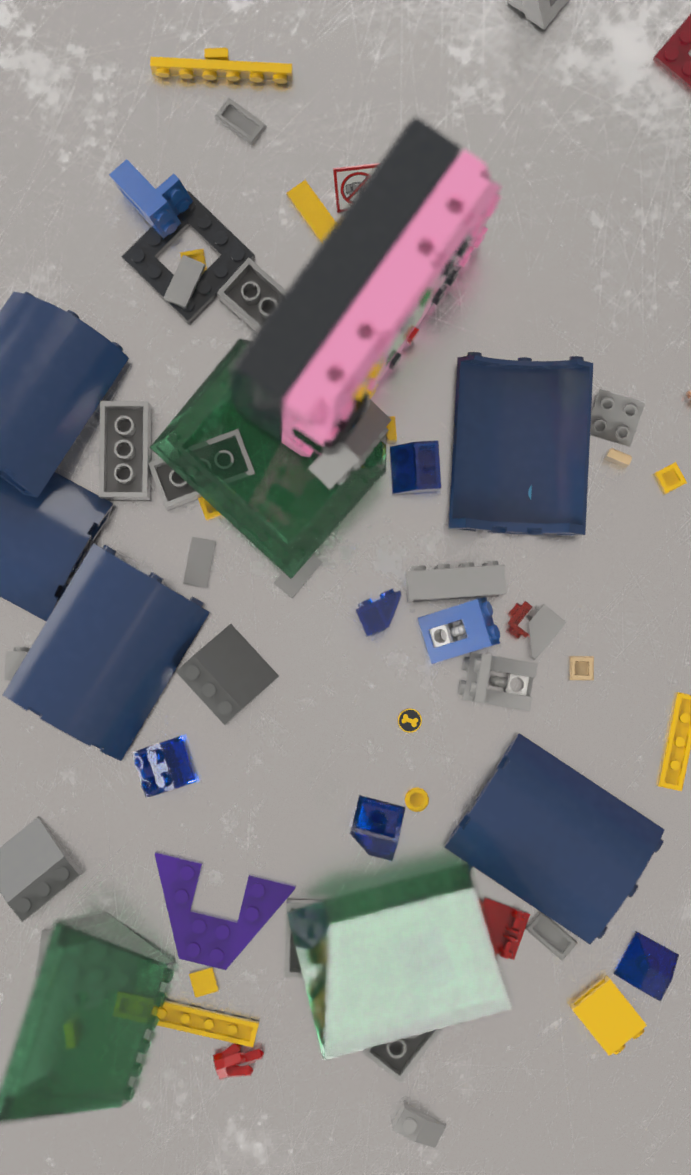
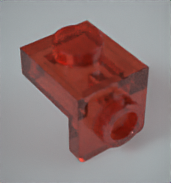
M526 601L522 602V604L517 602L509 611L511 617L506 622V625L509 627L507 631L516 639L520 637L526 639L529 635L518 626L533 607Z

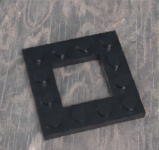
M187 191L193 202L186 211L177 216L181 222L177 229L163 239L151 227L121 257L164 299L174 274L157 257L188 226L205 240L220 257L202 274L187 309L166 301L190 323L217 296L219 289L248 257L253 260L255 254L193 194Z

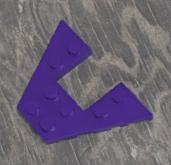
M155 852L178 958L226 970L296 888L295 885L249 874L238 921L193 911L191 909L203 863Z

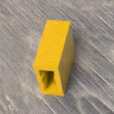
M607 975L569 1005L609 1056L620 1053L626 1047L625 1043L631 1038L637 1039L640 1037L647 1026Z

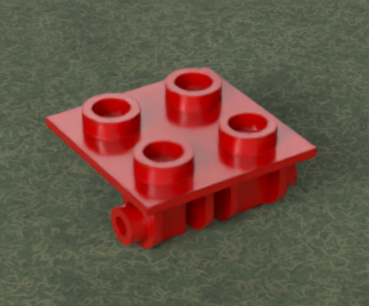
M485 897L469 944L499 954L500 957L505 959L510 958L514 960L530 914Z

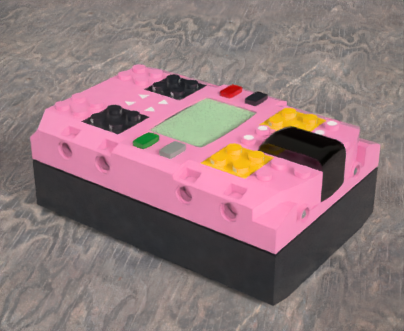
M417 116L412 118L403 128L229 369L232 404L236 411L280 441L282 438L281 443L300 456L310 457L314 451L319 455L332 456L340 451L370 407V400L377 391L376 388L379 380L388 368L391 370L395 368L402 356L400 351L406 343L411 345L419 333L417 327L420 325L423 317L433 303L436 306L445 295L446 285L451 286L458 277V272L461 269L460 265L465 267L472 257L471 254L475 249L474 247L478 248L483 242L488 228H486L488 219L498 207L497 204L501 199V196L498 194L502 186L491 179L484 162L465 149L461 153L462 147Z

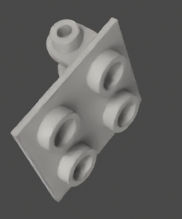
M600 388L596 394L595 404L591 413L590 434L631 446L646 402Z

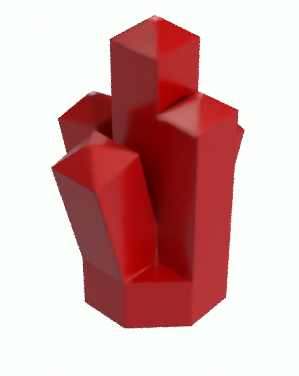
M234 1043L223 1052L214 1054L213 1061L218 1078L222 1080L229 1077L251 1076L253 1069L249 1064L263 1059L264 1052L256 1049L240 1053L241 1045Z

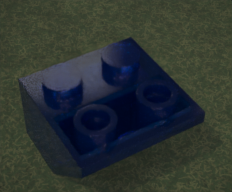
M438 440L390 446L393 494L440 492L441 472Z
M390 589L381 593V599L372 602L370 598L358 604V609L355 610V613L366 638L390 627L402 596L400 590L395 592L394 589Z
M182 736L131 752L134 766L137 769L141 782V788L146 798L196 782Z

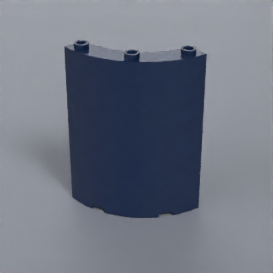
M26 291L24 293L13 292L0 310V471H2L0 477L24 495L38 498L129 357L122 352V346L116 342H111L94 328L80 320L75 312L71 310L65 311Z
M468 352L467 356L457 357L449 529L474 532L476 530H485L488 533L516 535H585L593 363L584 361V357L571 356L569 360L532 361V358L520 357L517 361L483 357L480 352ZM532 485V489H531V499H530V498H529V495H528V491H529L530 486Z
M56 472L53 473L38 498L24 495L0 477V597L47 622L69 585L66 582L71 572H76L82 561L86 545L89 540L93 541L107 522L113 503L100 498L99 495Z
M93 543L4 691L3 696L26 711H32L40 716L41 720L88 746L93 745L99 748L100 752L121 761L210 612L202 608L204 603L192 596L189 600L163 585L164 579L153 572L148 576L115 556L117 551L104 544L101 548Z
M518 733L495 769L497 771L492 779L486 783L476 798L477 802L470 812L467 811L452 831L444 848L588 944H591L596 938L601 939L608 928L607 924L617 913L626 898H631L637 891V881L654 852L656 853L664 842L661 837L665 829Z

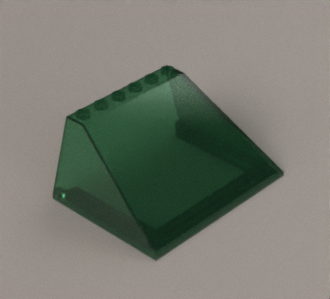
M239 338L150 446V449L292 579L386 473V444L380 441L357 470H353L341 485L335 483L329 489L308 469L319 456L317 452L314 451L310 457L300 456L281 443L282 438L280 441L238 413L233 406L229 369L250 342L249 340ZM238 429L255 474L249 476L245 473L249 470L236 436L213 444H208L206 441ZM219 451H229L233 455V463L231 462V457L228 453H220Z
M469 863L324 899L287 913L323 1060L512 1009L474 868Z
M101 910L55 921L0 1087V1123L119 1108L131 1102L136 1090L133 1087L135 1079L140 1077L143 1070V1064H141L143 1055L148 1053L151 1045V1040H148L150 1033L155 1030L159 1021V1017L156 1016L158 1009L163 1006L167 994L164 993L166 985L170 984L174 975V970L172 969L174 962L105 911Z

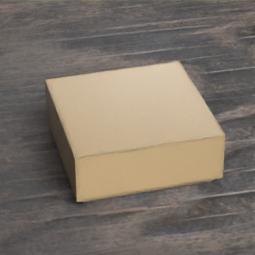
M611 448L606 452L604 460L626 468L630 465L632 457Z
M569 656V680H594V656Z

